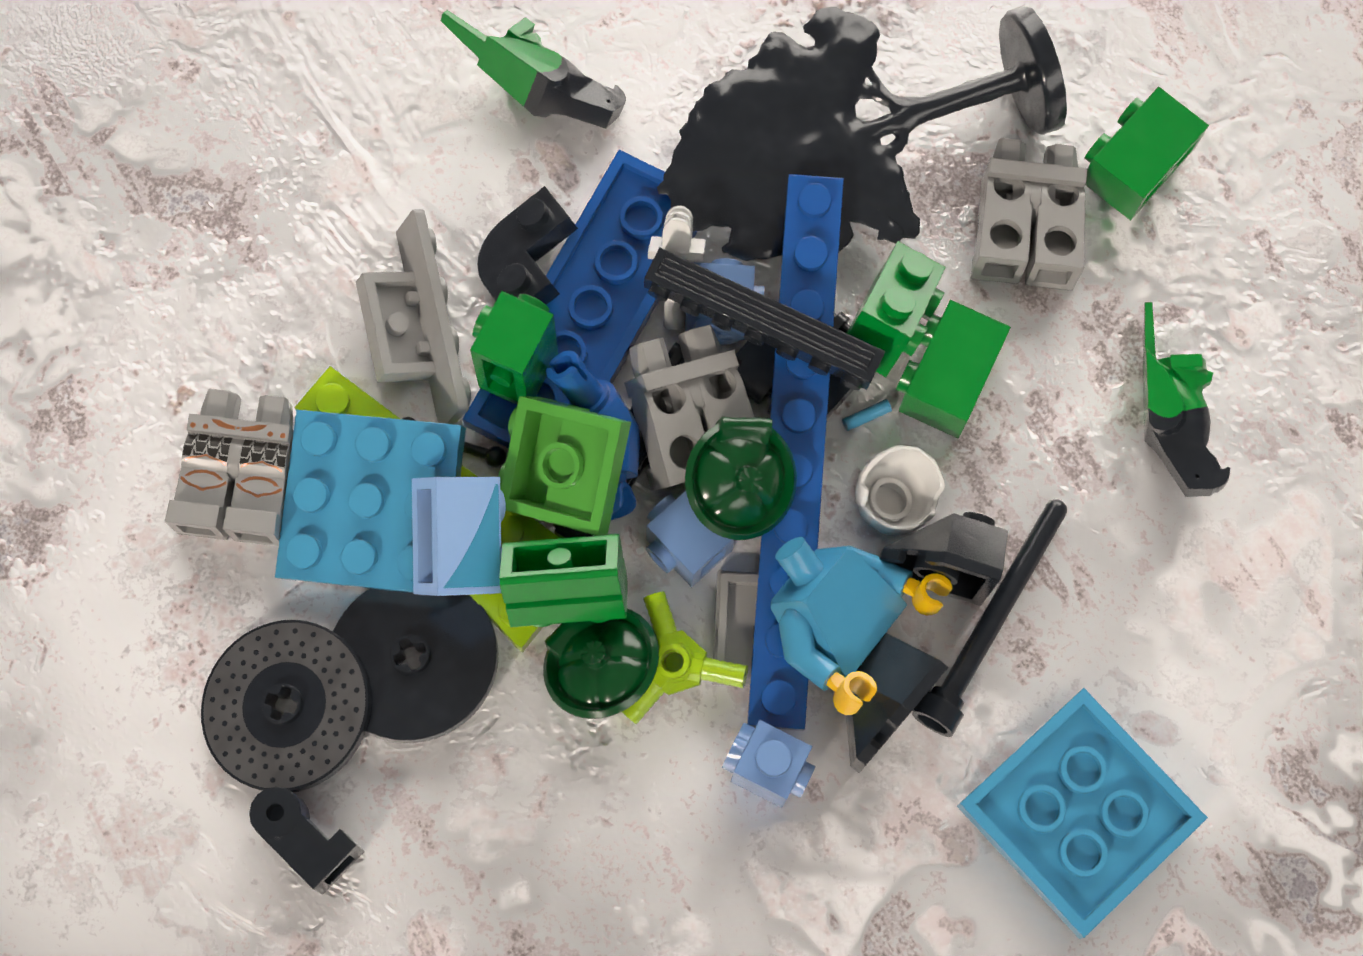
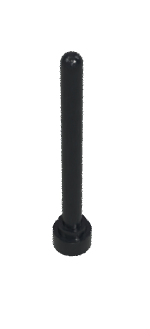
M1053 499L1046 504L941 686H934L931 692H927L912 712L914 718L930 730L946 737H952L963 719L964 714L961 709L964 701L961 697L1067 514V506L1062 500Z

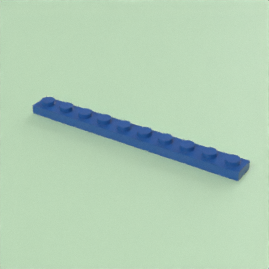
M789 174L779 303L833 327L844 178ZM776 348L770 419H772V428L785 440L792 452L797 471V485L792 505L785 517L776 527L761 536L747 724L756 727L759 720H762L777 729L804 731L809 679L794 669L784 659L779 623L771 610V599L790 578L775 558L777 551L785 543L797 537H803L813 551L818 549L830 373L827 376L817 374L808 368L809 363L798 358L795 361H791L779 356L776 353Z

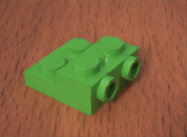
M519 396L518 405L513 410L508 424V432L511 439L507 459L498 474V477H500V490L505 497L506 511L593 535H608L631 422L590 412V409L543 397Z

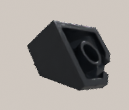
M964 512L963 516L953 513L884 547L879 557L883 561L895 563L913 571L912 578L920 582L929 574L938 573L944 575L953 586L948 596L981 606L1001 580L1008 530L996 527V522L992 518L980 513Z
M888 633L884 634L856 670L864 672L873 678L877 686L876 694L869 702L861 700L863 706L856 714L846 715L850 766L858 773L864 769L949 668L941 660Z

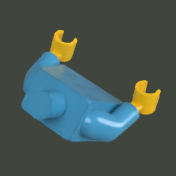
M803 537L794 538L785 543L775 555L776 560L790 578L771 599V610L779 623L784 659L823 691L829 688L834 691L833 703L838 712L843 715L856 714L863 706L861 700L869 702L877 692V686L873 678L864 672L856 670L906 608L907 603L902 598L904 594L912 596V604L916 611L922 615L930 616L938 613L944 605L940 601L928 596L926 590L933 591L939 596H948L953 586L948 578L938 573L929 574L920 582L912 578L913 571L895 563L883 561L879 556L853 546L823 548L813 551Z

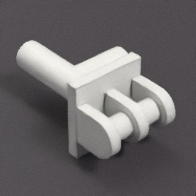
M675 206L668 211L662 237H651L648 259H654L659 247L688 261H704L706 239L692 238L693 216L689 209L684 206ZM670 299L664 302V327L672 330L685 328L686 312L680 309L679 303Z

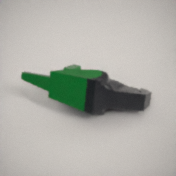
M449 10L443 12L440 21L479 58L477 66L533 116L546 118L551 116V114L565 115L605 129L620 116L626 102L624 91L618 85H614L612 89L585 76L568 59L543 46L541 37L536 32H533L535 24L528 18H523L509 28L504 37L486 36Z
M1145 302L1142 364L1144 441L1160 457L1185 497L1211 496L1225 487L1230 476V467L1221 469L1217 458L1206 447L1209 441L1211 419L1209 408L1202 392L1203 389L1211 384L1213 372L1207 370L1206 360L1202 357V354H1177L1162 359L1156 358L1153 303Z

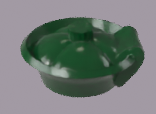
M722 416L715 426L705 432L697 441L687 462L685 488L691 509L706 528L724 538L748 540L768 533L785 517L792 505L796 492L797 471L794 457L785 440L772 428V419L731 418Z
M628 608L627 617L624 619H611L602 623L591 621L561 623L544 641L548 648L543 664L546 689L552 700L562 710L580 718H606L632 706L651 685L659 663V645L653 628L645 618Z

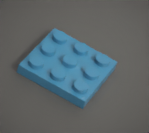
M296 410L275 578L413 593L412 478L460 477L466 428L456 424Z
M1085 688L1080 690L957 805L962 813L1079 939L1085 938L1208 818Z

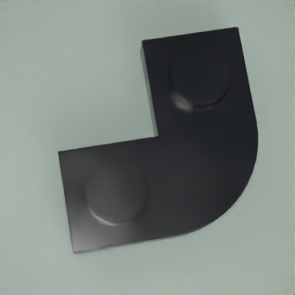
M545 186L503 218L489 232L481 246L477 262L478 274L495 301L501 291L517 298L519 294H527L537 298L546 305L560 295L536 261L576 231L578 227Z

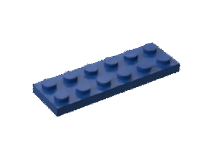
M618 150L576 222L575 225L578 229L568 236L546 274L547 278L560 293V295L547 304L550 309L549 312L554 314L558 354L568 350L574 351L594 378L603 379L612 384L630 354L629 348L635 345L659 300L648 294L649 289L644 287V277L653 259H648L651 237H662L666 215L671 209V200L668 195L659 194L657 186L663 181L665 171L621 150ZM693 231L692 238L696 236L698 231ZM546 376L536 397L569 404V400L564 393ZM480 388L462 419L465 427L509 449L511 437L508 432L510 416L517 405Z

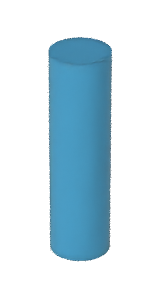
M885 399L843 418L842 423L846 431H850L892 412L889 401Z

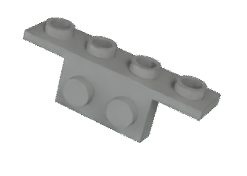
M414 209L396 231L404 272L362 273L356 281V287L377 383L428 380L438 423L456 424L469 409L471 390L468 380L462 377L457 356L459 352V337L456 329L450 325L447 312V285L444 278L439 276L435 259L436 236L434 231L428 228L425 211L423 209Z

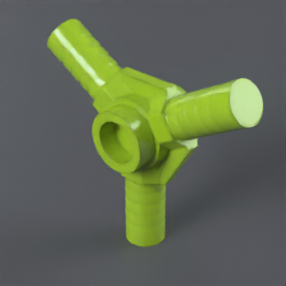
M665 591L653 593L643 598L659 645V663L655 677L647 691L636 703L622 711L626 717L637 724L664 693L670 696L699 686L702 680L744 688L748 666L708 658L707 652L683 630L677 631Z

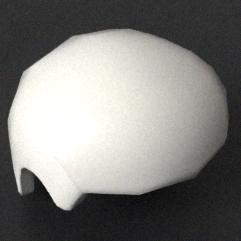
M895 445L876 454L865 464L860 472L855 489V502L858 504V512L868 525L883 534L908 535L926 525V522L935 516L939 497L945 489V480L933 457L918 447Z

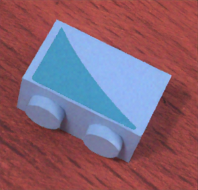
M500 477L412 478L413 594L447 596L501 593L499 579L502 554L501 522L505 516L506 502L504 494L500 490Z

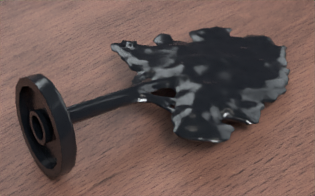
M1023 5L1008 10L1001 18L999 27V44L1003 71L922 97H900L892 94L884 86L872 68L876 62L877 42L880 38L877 26L863 16L848 11L845 12L837 7L821 8L803 26L804 33L814 38V46L805 47L783 32H771L761 44L758 54L748 60V69H731L725 73V76L720 81L713 82L704 88L703 96L696 101L694 108L689 112L687 123L679 130L681 140L673 151L671 164L666 169L663 181L657 186L659 194L668 195L671 200V208L684 206L690 210L693 216V231H704L710 226L731 228L729 242L721 247L722 252L744 261L764 260L782 256L789 174L844 178L838 253L850 243L854 236L850 222L861 223L878 230L877 240H887L896 244L902 238L915 239L920 233V218L913 212L910 193L907 190L903 177V168L897 164L895 157L908 144L909 133L927 121L968 107L990 102L1007 94H1012L1021 117L1032 131L1045 135L1059 130L1065 125L1067 100L1061 65L1053 41L1043 21L1033 8ZM868 78L872 85H866L865 79ZM860 99H873L875 102L889 107L891 113L871 121H864L856 117L855 105ZM893 134L896 137L889 144L881 145L880 139L883 136Z

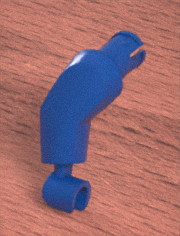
M574 351L561 352L550 361L549 364L554 369L547 368L546 374L569 400V404L590 409V412L631 422L611 516L612 521L630 514L636 507L635 495L629 484L626 483V479L638 476L640 428L633 414L611 382L594 378Z

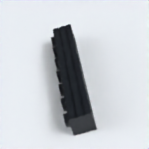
M659 247L644 277V287L649 289L648 294L655 299L664 302L670 299L679 303L680 309L690 315L699 316L701 313L712 318L711 322L716 327L725 331H731L732 328L744 333L743 337L747 341L758 346H763L766 343L776 348V353L787 360L795 361L798 358L809 363L808 368L823 376H827L828 373L841 378V384L852 390L868 389L885 354V351L874 347Z

